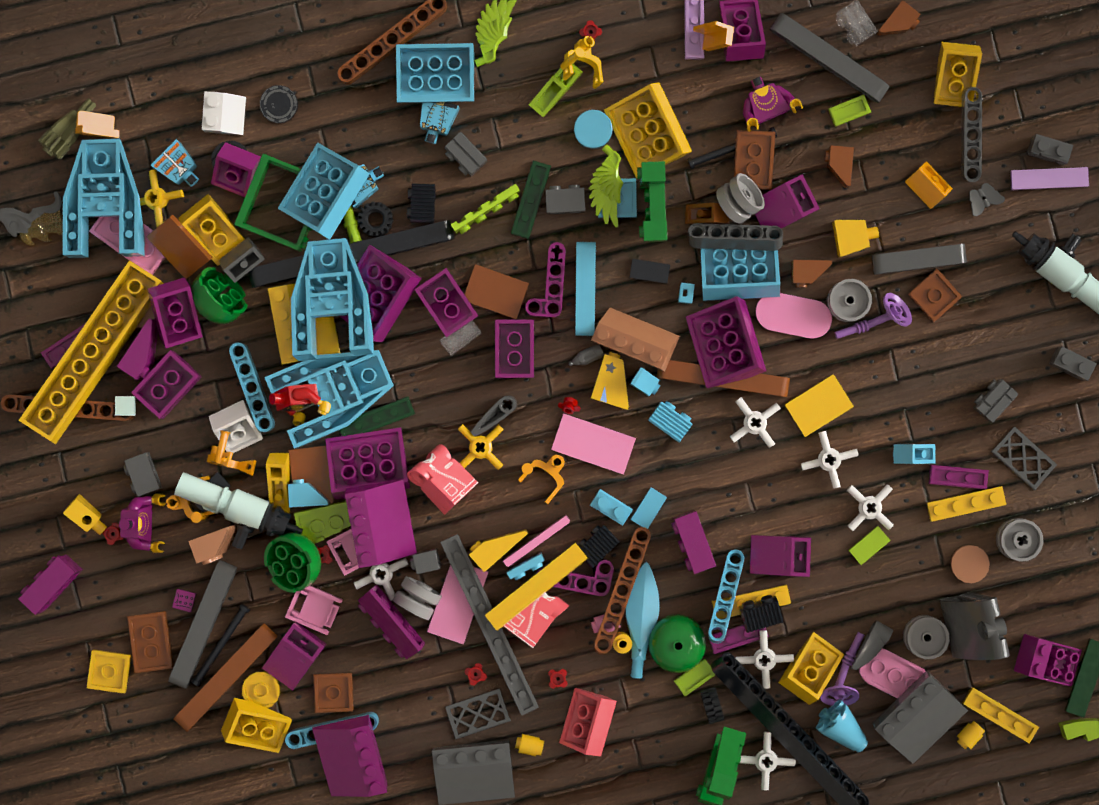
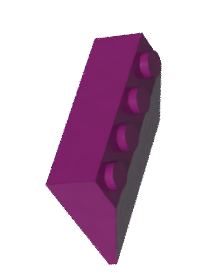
M369 245L358 262L357 267L368 293L373 341L383 342L422 278L393 258ZM340 315L342 319L349 323L348 315Z
M736 296L686 316L706 388L747 379L766 372L745 300Z
M401 427L325 439L331 493L334 500L344 499L346 488L404 479L405 489H411L410 480L407 477L408 466Z
M404 479L346 488L345 498L359 568L383 564L417 553Z
M377 584L358 599L359 608L363 613L368 612L372 617L370 619L372 624L376 628L380 627L384 632L382 634L388 643L392 642L396 646L394 650L401 658L405 657L407 660L425 645L423 639Z
M369 715L312 727L331 796L370 797L387 793V779Z

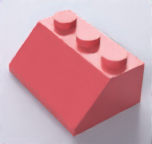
M575 688L559 743L586 755L601 756L617 701L600 694Z

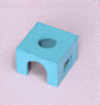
M680 284L678 303L692 304L695 284ZM683 290H687L686 297L683 296Z

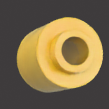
M617 632L612 646L618 653H627L632 647V640L627 633ZM621 641H625V642H626L625 645L619 646V643H620Z
M975 721L971 724L968 723L957 735L959 738L957 742L965 750L967 747L972 749L983 737L982 734L985 730Z
M522 734L521 737H517L515 748L518 749V753L535 757L536 755L541 756L544 740H540L539 737Z

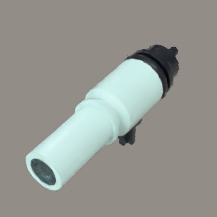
M1016 231L1013 232L1012 237L1022 244L1018 253L1024 257L1027 265H1032L1031 268L1033 270H1036L1037 273L1062 292L1069 291L1071 297H1077L1099 314V281L1091 273L1086 274L1084 266L1074 259V251L1082 241L1079 239L1080 236L1072 234L1064 246H1056L1055 248L1054 242L1049 244L1047 238H1040L1035 233L1027 239Z
M184 472L180 477L174 495L199 504L203 509L215 514L222 513L226 520L236 523L235 527L238 530L232 546L237 549H243L248 534L253 533L255 528L259 529L260 534L263 531H267V536L284 535L286 530L298 534L303 532L302 528L289 523L292 514L285 512L279 505L274 508L273 502L270 503L239 489L230 491L228 490L229 487L222 488Z

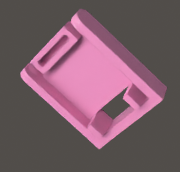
M351 529L327 541L344 576L359 568ZM340 545L343 546L350 560L346 564H343L335 549Z
M310 585L301 591H296L285 618L328 635L329 631L324 629L323 626L331 628L340 606L334 604V601L342 603L343 599ZM301 593L307 597L299 612L294 610V607Z

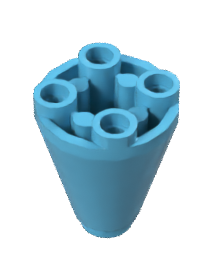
M842 700L836 701L833 706L828 709L824 708L819 713L820 719L816 729L821 734L856 752H861L868 745L866 736L849 707Z

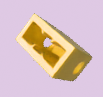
M834 220L832 222L838 258L870 247L869 239L879 238L878 227L867 228L865 220Z
M80 494L76 496L63 512L64 515L85 532L92 528L97 534L101 535L107 528L99 520L102 514ZM85 516H90L92 520H87Z

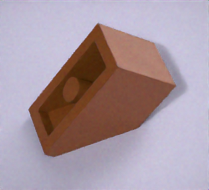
M902 0L876 34L882 36L906 33L909 29L914 30L920 22L918 17L921 14Z
M830 146L828 150H825L824 162H827V168L845 188H849L851 186L854 147Z
M719 203L686 205L685 224H729V217Z
M791 261V284H796V288H807V284H812L832 265V261Z

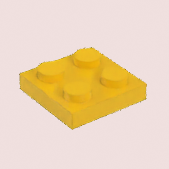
M93 649L91 652L87 688L125 694L131 655Z

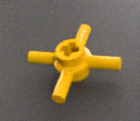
M150 170L151 189L145 193L144 198H140V205H147L150 209L154 210L157 228L163 223L162 208L168 204V200L184 197L183 190L166 193L158 186L157 171Z
M499 424L486 437H474L464 425L458 429L470 441V453L459 463L464 469L475 458H486L497 470L503 466L491 453V442L504 430ZM478 442H479L480 444H481L482 442L485 443V446H484L485 451H484V452H482V451L477 452V451H476V449H477V445H476V444H477Z

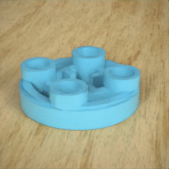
M588 110L577 118L574 125V134L577 141L583 147L597 149L609 142L612 135V123L605 113L598 110Z

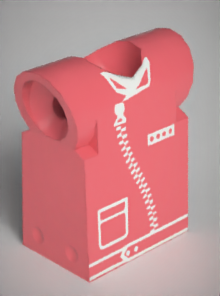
M442 444L437 445L428 453L425 461L417 463L407 473L408 479L413 484L420 486L421 490L444 515L479 483L454 458H451L448 449Z
M544 593L505 624L504 627L534 648L553 620L570 605L558 596H549Z

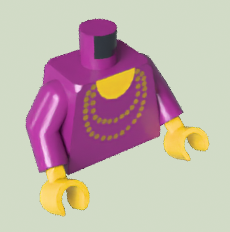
M760 76L751 80L754 91L749 93L748 98L744 101L743 116L747 123V130L750 132L751 126H755L758 130L759 124L788 112L790 107L793 113H797L795 107L800 106L803 109V106L799 99H796L781 86H775L774 83L765 86Z
M156 493L152 498L151 496L137 497L131 500L127 508L122 509L119 522L120 536L127 539L131 548L145 551L151 549L153 553L164 552L158 549V545L165 544L164 542L157 541L151 544L150 541L152 536L151 504L164 506L166 503L159 502V499L165 497V495Z

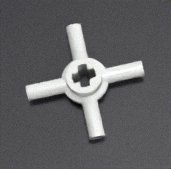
M742 397L735 402L745 414L744 426L730 436L732 441L735 443L749 432L751 434H759L769 448L772 447L775 443L765 430L767 425L766 419L781 409L779 405L775 403L761 413L751 411ZM752 418L760 420L758 427L751 426Z
M826 431L819 432L823 450L820 452L818 459L801 463L802 471L820 466L823 470L829 471L833 488L841 487L836 469L840 466L841 460L857 457L858 451L853 449L839 453L837 450L830 448ZM827 455L834 457L831 465L825 462V458H828Z
M887 484L875 497H864L851 485L847 491L859 502L858 509L860 513L848 527L854 531L865 518H876L886 529L890 530L893 524L881 513V501L893 489ZM872 503H873V504H874L873 507H872V508L874 509L873 512H872V511H868V512H867L866 510L868 509V507H867L866 505H867V504H871V505H872Z
M404 558L391 565L383 563L372 566L370 575L354 582L356 589L371 582L383 585L389 600L392 601L395 592L389 581L392 579L393 572L409 565V563ZM378 569L386 572L385 578L377 576Z
M760 630V649L755 652L754 656L736 657L740 664H754L761 670L763 688L768 689L770 688L769 670L776 663L794 662V654L775 655L768 648L767 630ZM763 655H766L767 658H770V660H768L766 664L763 663V660L760 661Z
M768 731L764 732L763 750L759 751L756 756H741L740 761L743 764H755L762 771L761 790H769V774L777 765L795 766L796 763L795 758H777V755L771 750L772 734ZM765 757L771 760V762H768V765H765L762 759L765 760Z

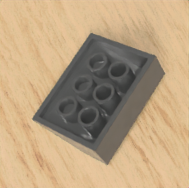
M926 670L872 724L874 729L888 743L914 764L968 710Z
M509 740L433 747V766L439 805L515 798Z

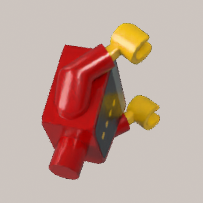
M317 384L286 386L271 393L269 396L270 404L276 405L277 411H286L290 416H294L292 423L295 426H299L300 423L304 424L306 418L304 413L297 411H302L317 404L319 405L318 413L326 415L331 408L329 402L320 400L321 397L318 396Z

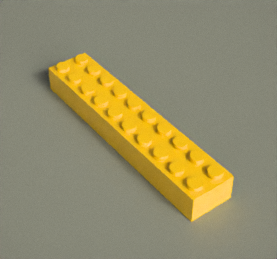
M129 260L19 421L56 445L151 307L147 289L161 285L163 282Z

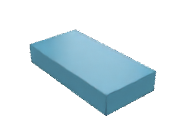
M650 487L631 520L648 529L667 497Z

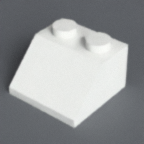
M204 91L202 130L205 133L243 135L246 97Z
M244 400L209 416L212 430L218 440L221 435L220 430L230 432L225 448L226 452L235 453L263 439Z

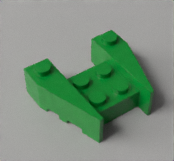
M665 161L641 162V167H637V178L640 179L639 189H645L644 202H648V208L645 209V221L639 226V238H642L643 242H667Z
M725 726L723 727L722 734L717 733L702 785L699 784L696 790L697 802L707 805H722L724 799L729 800L732 798L738 775L736 771L741 761V752L746 733Z

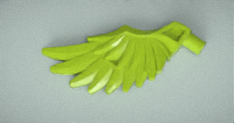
M493 0L491 8L489 4H486V14L484 11H481L482 20L480 18L477 19L479 25L476 26L478 32L475 35L480 44L483 57L475 60L477 67L490 64L496 60V51L499 44L508 38V27L512 21V17L509 16L517 0H509L508 2L507 0H500L498 7L497 0Z
M606 144L602 150L608 157L602 163V166L593 173L594 178L590 180L592 185L589 187V190L593 191L589 198H594L591 207L596 205V216H599L602 210L605 224H608L610 215L612 223L615 227H618L617 203H621L620 193L624 184L618 174L621 157Z

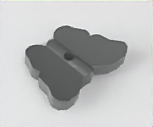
M984 183L979 190H971L969 192V201L971 202L972 216L977 217L990 204L999 205L1003 203L1005 198L998 191H994V187L988 183Z

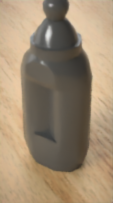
M594 345L580 351L568 364L569 366L573 364L587 365L601 359L604 354L600 345Z

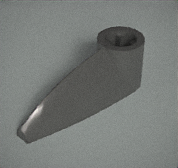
M511 395L501 398L471 431L472 435L475 437L513 412L518 405L516 398ZM505 399L507 401L511 400L513 402V404H511L513 406L511 409L509 407H504Z
M875 620L853 661L851 669L857 670L869 663L888 642L893 629Z

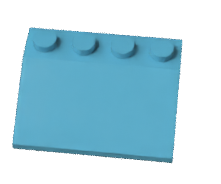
M473 43L396 44L397 103L474 102Z
M317 143L278 209L330 240L370 173Z
M700 248L703 301L727 300L736 296L742 299L780 297L778 250Z

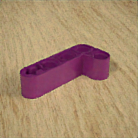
M559 242L551 244L548 250L545 299L534 298L526 303V312L530 316L556 318L561 314L566 250L564 245ZM555 247H559V250L563 251L559 253L558 261L562 260V263L557 261L550 262L551 259L555 260V253L551 252L555 250ZM559 266L561 273L558 276L552 275L550 272L551 267ZM551 285L559 286L560 292L557 295H552L549 292ZM533 302L538 303L540 306L539 311L536 313L530 312L528 308ZM550 304L558 305L559 310L556 314L548 312Z
M602 559L596 565L594 576L571 572L567 575L569 577L567 584H560L558 582L553 587L596 596H605L610 590L614 571L613 564L610 560ZM601 564H609L610 571L602 573L599 570ZM544 567L539 568L537 570V573L541 571ZM580 578L588 581L585 588L577 586V581ZM604 582L607 588L605 591L599 592L596 590V584Z

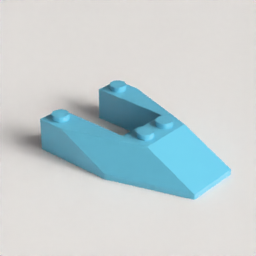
M121 139L82 140L63 196V255L68 258H89V217L119 216V254L125 257L145 256V236L140 198Z
M347 239L308 242L291 297L292 356L298 361L317 359L316 318L348 315L349 348L354 356L374 354L368 293Z
M375 350L374 354L360 356H354L352 352L317 355L315 360H304L265 377L271 393L286 386L301 385L305 382L317 384L318 396L321 397L320 400L331 404L328 414L326 413V415L287 430L294 449L349 426L394 386L379 350Z

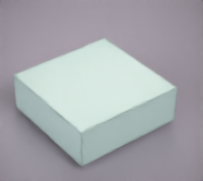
M115 396V416H136V397Z

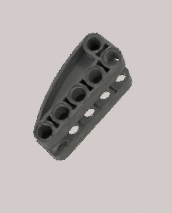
M967 593L940 600L944 625L949 632L952 657L966 660H996L1010 656L1006 638L1003 637V635L1007 634L1006 623L1002 617L994 618L1000 616L997 597L979 593Z

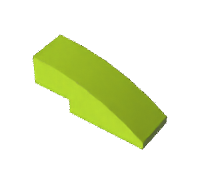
M572 64L574 74L567 80H563V70L560 68L535 96L529 106L544 117L582 75L583 72L576 65Z
M1097 718L1072 719L1058 723L1062 736L1066 740L1082 735L1087 741L1099 738V719Z

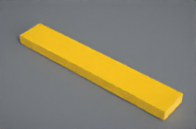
M576 543L489 611L485 615L486 618L498 631L588 559Z

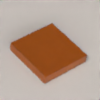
M937 268L908 293L909 297L933 323L962 298L961 294Z
M352 672L313 674L315 713L354 711Z

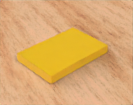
M834 374L785 404L804 437L854 407Z

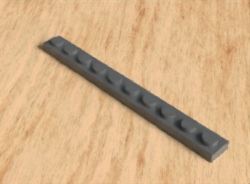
M455 534L440 541L521 715L539 708L503 629L500 628L497 631L485 616L493 608L459 535Z

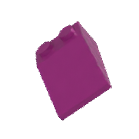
M758 0L719 1L721 23L734 27L732 46L724 48L726 61L764 58L766 42Z
M447 268L414 289L446 338L478 317V314Z
M149 318L117 365L118 368L136 380H143L151 372L154 365L158 336L155 319Z

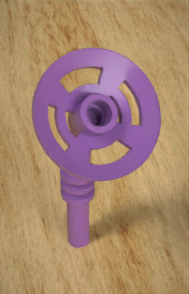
M887 293L883 297V304L886 309L885 314L835 331V337L838 339L854 333L860 334L861 331L862 333L865 330L869 331L870 328L888 320H894L897 324L906 327L912 322L911 312L899 296Z
M858 632L849 651L845 652L847 655H844L845 659L841 660L843 663L836 684L825 689L820 696L823 703L833 706L836 701L842 700L846 705H851L859 699V692L856 689L844 686L843 684L849 666H852L851 662L854 661L853 658L856 657L855 654L865 636L864 634ZM831 695L834 699H830L827 696Z

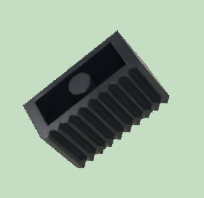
M412 183V188H408V199L411 200V207H407V219H410L411 223H434L435 184Z
M604 524L601 527L597 525L590 532L592 536L588 540L584 538L577 544L587 556L586 563L591 568L597 565L620 542Z
M766 595L759 601L753 602L749 600L744 602L742 606H738L746 633L784 622L776 596Z

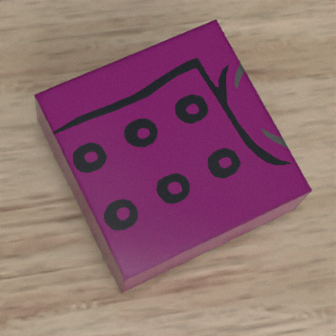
M177 589L172 608L192 612L197 593Z

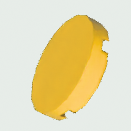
M257 671L250 674L242 686V697L244 700L255 702L266 708L272 707L280 695L278 680L265 671Z

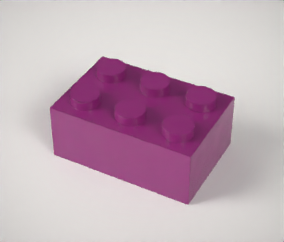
M185 278L147 289L160 340L165 348L203 337L191 288Z
M495 320V378H534V320Z
M170 350L131 393L159 419H164L202 376L175 351Z
M692 510L673 517L674 522L671 523L674 533L676 535L679 534L681 539L677 542L681 552L686 553L687 558L684 561L689 571L692 570L696 574L716 567L697 511Z
M67 554L51 558L46 564L49 567L44 571L38 572L33 578L35 582L25 586L20 592L22 596L18 600L33 614L37 615L44 612L83 571Z

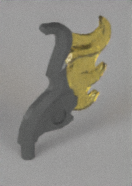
M54 192L55 202L53 204L33 208L29 214L14 208L0 209V221L12 236L17 237L18 233H20L21 239L27 245L35 246V243L31 241L32 238L51 242L52 240L47 238L48 234L57 233L63 235V221L60 213L62 198L58 192Z

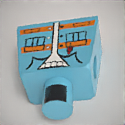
M177 139L151 164L153 168L178 185L185 181L192 187L199 180L193 173L197 168L196 163Z

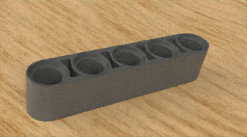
M968 87L962 92L961 175L966 181L976 182L982 174V92L976 87ZM971 90L976 93L974 101H970L967 97L968 92ZM970 110L976 112V118L972 121L967 117ZM971 129L976 132V137L973 140L967 137V133ZM973 148L976 151V156L973 159H969L967 152ZM970 168H974L976 175L970 179L967 176V171Z
M696 223L688 229L689 244L693 248L777 251L783 245V231L778 226Z
M965 244L871 255L874 275L967 263Z

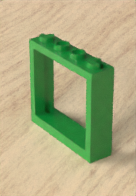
M262 154L234 225L301 252L302 248L305 249L309 238L306 237L309 230L312 231L306 225L303 226L297 243H293L246 224L270 164L297 175L301 171V168Z

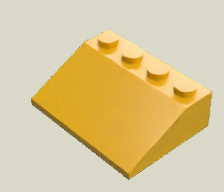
M659 82L649 84L604 109L605 114L611 120L614 133L636 179L637 167H641V162L665 161V165L692 152Z
M295 284L268 288L280 358L283 365L302 362L292 356L291 297ZM334 316L316 318L317 355L341 353Z

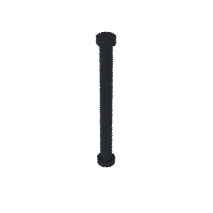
M771 127L768 131H775V138H777L775 128ZM736 143L693 159L691 157L688 158L687 161L690 169H694L696 165L734 152Z
M240 604L239 611L195 678L192 677L190 680L194 685L198 687L202 685L201 681L245 614L249 613L250 609L247 606Z

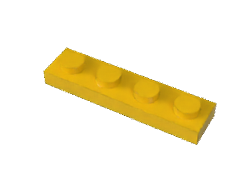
M998 486L927 502L926 504L930 521L933 522L1006 505L1003 487Z
M787 585L736 595L731 617L741 615L738 606H742L744 602L749 600L753 602L759 601L766 595L776 596L779 606L791 604ZM726 597L722 599L724 601H729L732 597ZM712 600L713 610L716 600ZM718 611L716 616L718 619H723L727 617V614L724 611Z
M971 687L962 702L967 707L1029 744L1039 729L1037 725Z

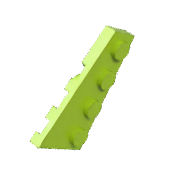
M514 184L495 196L493 201L482 204L477 209L478 211L466 214L460 223H457V221L452 223L451 226L455 233L458 234L460 232L464 234L471 229V224L474 222L479 224L487 218L486 214L491 211L495 213L503 208L501 204L509 201L510 203L519 197L518 193H520L518 186Z
M346 501L294 512L296 525L303 529L301 535L309 538L314 544L351 526Z

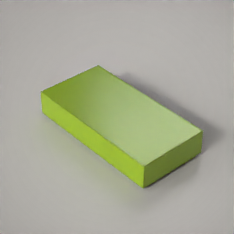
M865 95L828 109L835 127L871 113Z
M876 526L848 551L862 565L891 540L879 526Z
M704 658L697 666L680 675L674 682L683 695L687 696L714 677L715 674Z

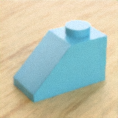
M641 367L630 383L631 386L647 396H650L651 393L655 395L661 386L658 384V378Z
M894 444V464L935 463V444Z
M304 479L293 480V484H288L289 507L330 504V501L310 483H304Z

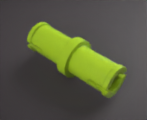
M351 204L344 216L345 223L343 224L344 228L347 229L350 244L362 241L357 226L359 223L355 218Z

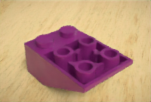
M802 174L763 194L765 206L755 216L760 225L778 226L782 229L818 211L820 208Z
M751 535L750 573L810 577V537Z
M295 622L262 669L293 691L327 644Z
M1024 634L1014 671L1030 677L1072 687L1082 650Z

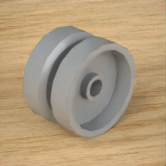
M742 173L737 174L729 183H725L718 188L716 192L718 202L723 211L730 219L739 224L748 220L752 214L758 213L765 206L763 195L758 186L751 178Z
M845 279L835 284L829 290L827 296V307L831 315L843 322H853L864 317L872 304V295L869 288L862 281L856 279ZM850 297L853 303H847V298Z
M1013 518L1005 521L998 528L996 545L999 551L1007 558L1016 561H1029L1035 558L1041 551L1043 534L1034 522Z
M405 576L401 586L408 593L397 591L393 601L409 612L429 620L434 610L426 603L438 605L442 595L427 584Z
M918 615L906 624L903 631V641L907 649L917 657L935 659L947 650L949 632L940 620L929 615ZM928 634L929 638H925L924 640V636Z

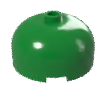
M215 267L205 268L191 285L196 310L211 322L218 324L233 322L248 307L244 300L246 294L239 283H234L226 273L223 275L216 271ZM228 286L232 288L226 294H221Z
M287 533L277 537L267 545L264 553L265 567L268 566L273 577L271 580L276 586L286 592L294 593L309 587L315 582L321 570V557L317 547L309 538L297 533Z
M672 614L656 623L650 633L648 648L652 659L659 667L669 672L682 673L693 669L702 660L706 650V638L702 628L695 620L686 615ZM677 642L682 644V647L679 649L675 648Z

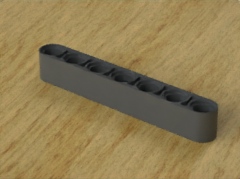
M780 13L770 27V31L872 101L879 103L890 86L882 79L789 16Z
M222 560L218 561L168 682L185 689L188 688L238 567Z

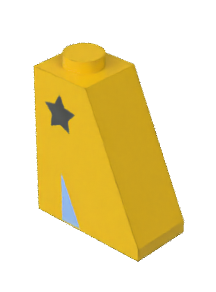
M609 352V355H604L591 399L628 410L624 362L622 359H619L620 355Z

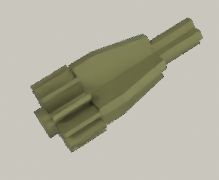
M88 98L77 111L91 112L96 107V104ZM71 110L55 122L50 130L48 129L38 140L44 147L42 150L50 157L53 155L61 160L80 135L75 134L77 111Z

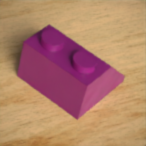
M225 142L216 156L211 184L245 197L261 156Z

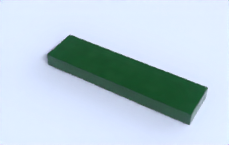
M533 160L511 234L526 239L530 238L550 173V165Z
M408 396L361 414L349 426L339 431L341 436L371 432L415 415V411Z
M1089 638L1065 708L1066 712L1083 718L1085 717L1099 676V641Z

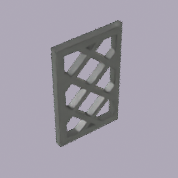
M1015 426L991 450L999 460L1034 491L1057 466L1053 460ZM1014 432L1021 438V443H1011L1010 437ZM1029 445L1036 451V456L1026 457L1025 446ZM1011 446H1022V457L1012 458ZM1001 447H1007L1008 458H1003L997 451ZM1037 459V471H1027L1026 460ZM1040 459H1045L1051 466L1047 470H1041ZM1012 460H1022L1023 471H1018L1014 468ZM1037 473L1038 480L1033 485L1027 479V474Z
M500 688L445 706L455 739L511 721ZM497 694L499 698L497 705L486 701L488 696ZM476 700L482 702L478 711L467 707L470 702ZM484 704L495 708L490 718L480 713ZM458 706L463 708L459 718L453 716L450 709ZM465 710L476 715L472 724L461 720ZM497 710L504 713L505 719L500 721L493 720ZM478 716L488 721L485 726L479 728L474 726ZM459 722L470 727L469 730L458 734L457 726Z

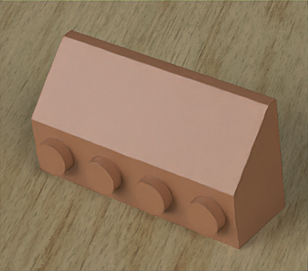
M609 308L599 321L591 340L665 372L680 336Z
M232 525L188 541L196 564L202 562L205 565L223 558L222 554L228 551L238 528Z

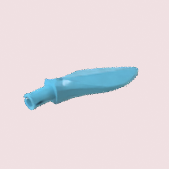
M644 562L641 565L625 608L627 625L632 640V678H643V665L646 660L650 633L657 623L660 611L658 588L648 562Z

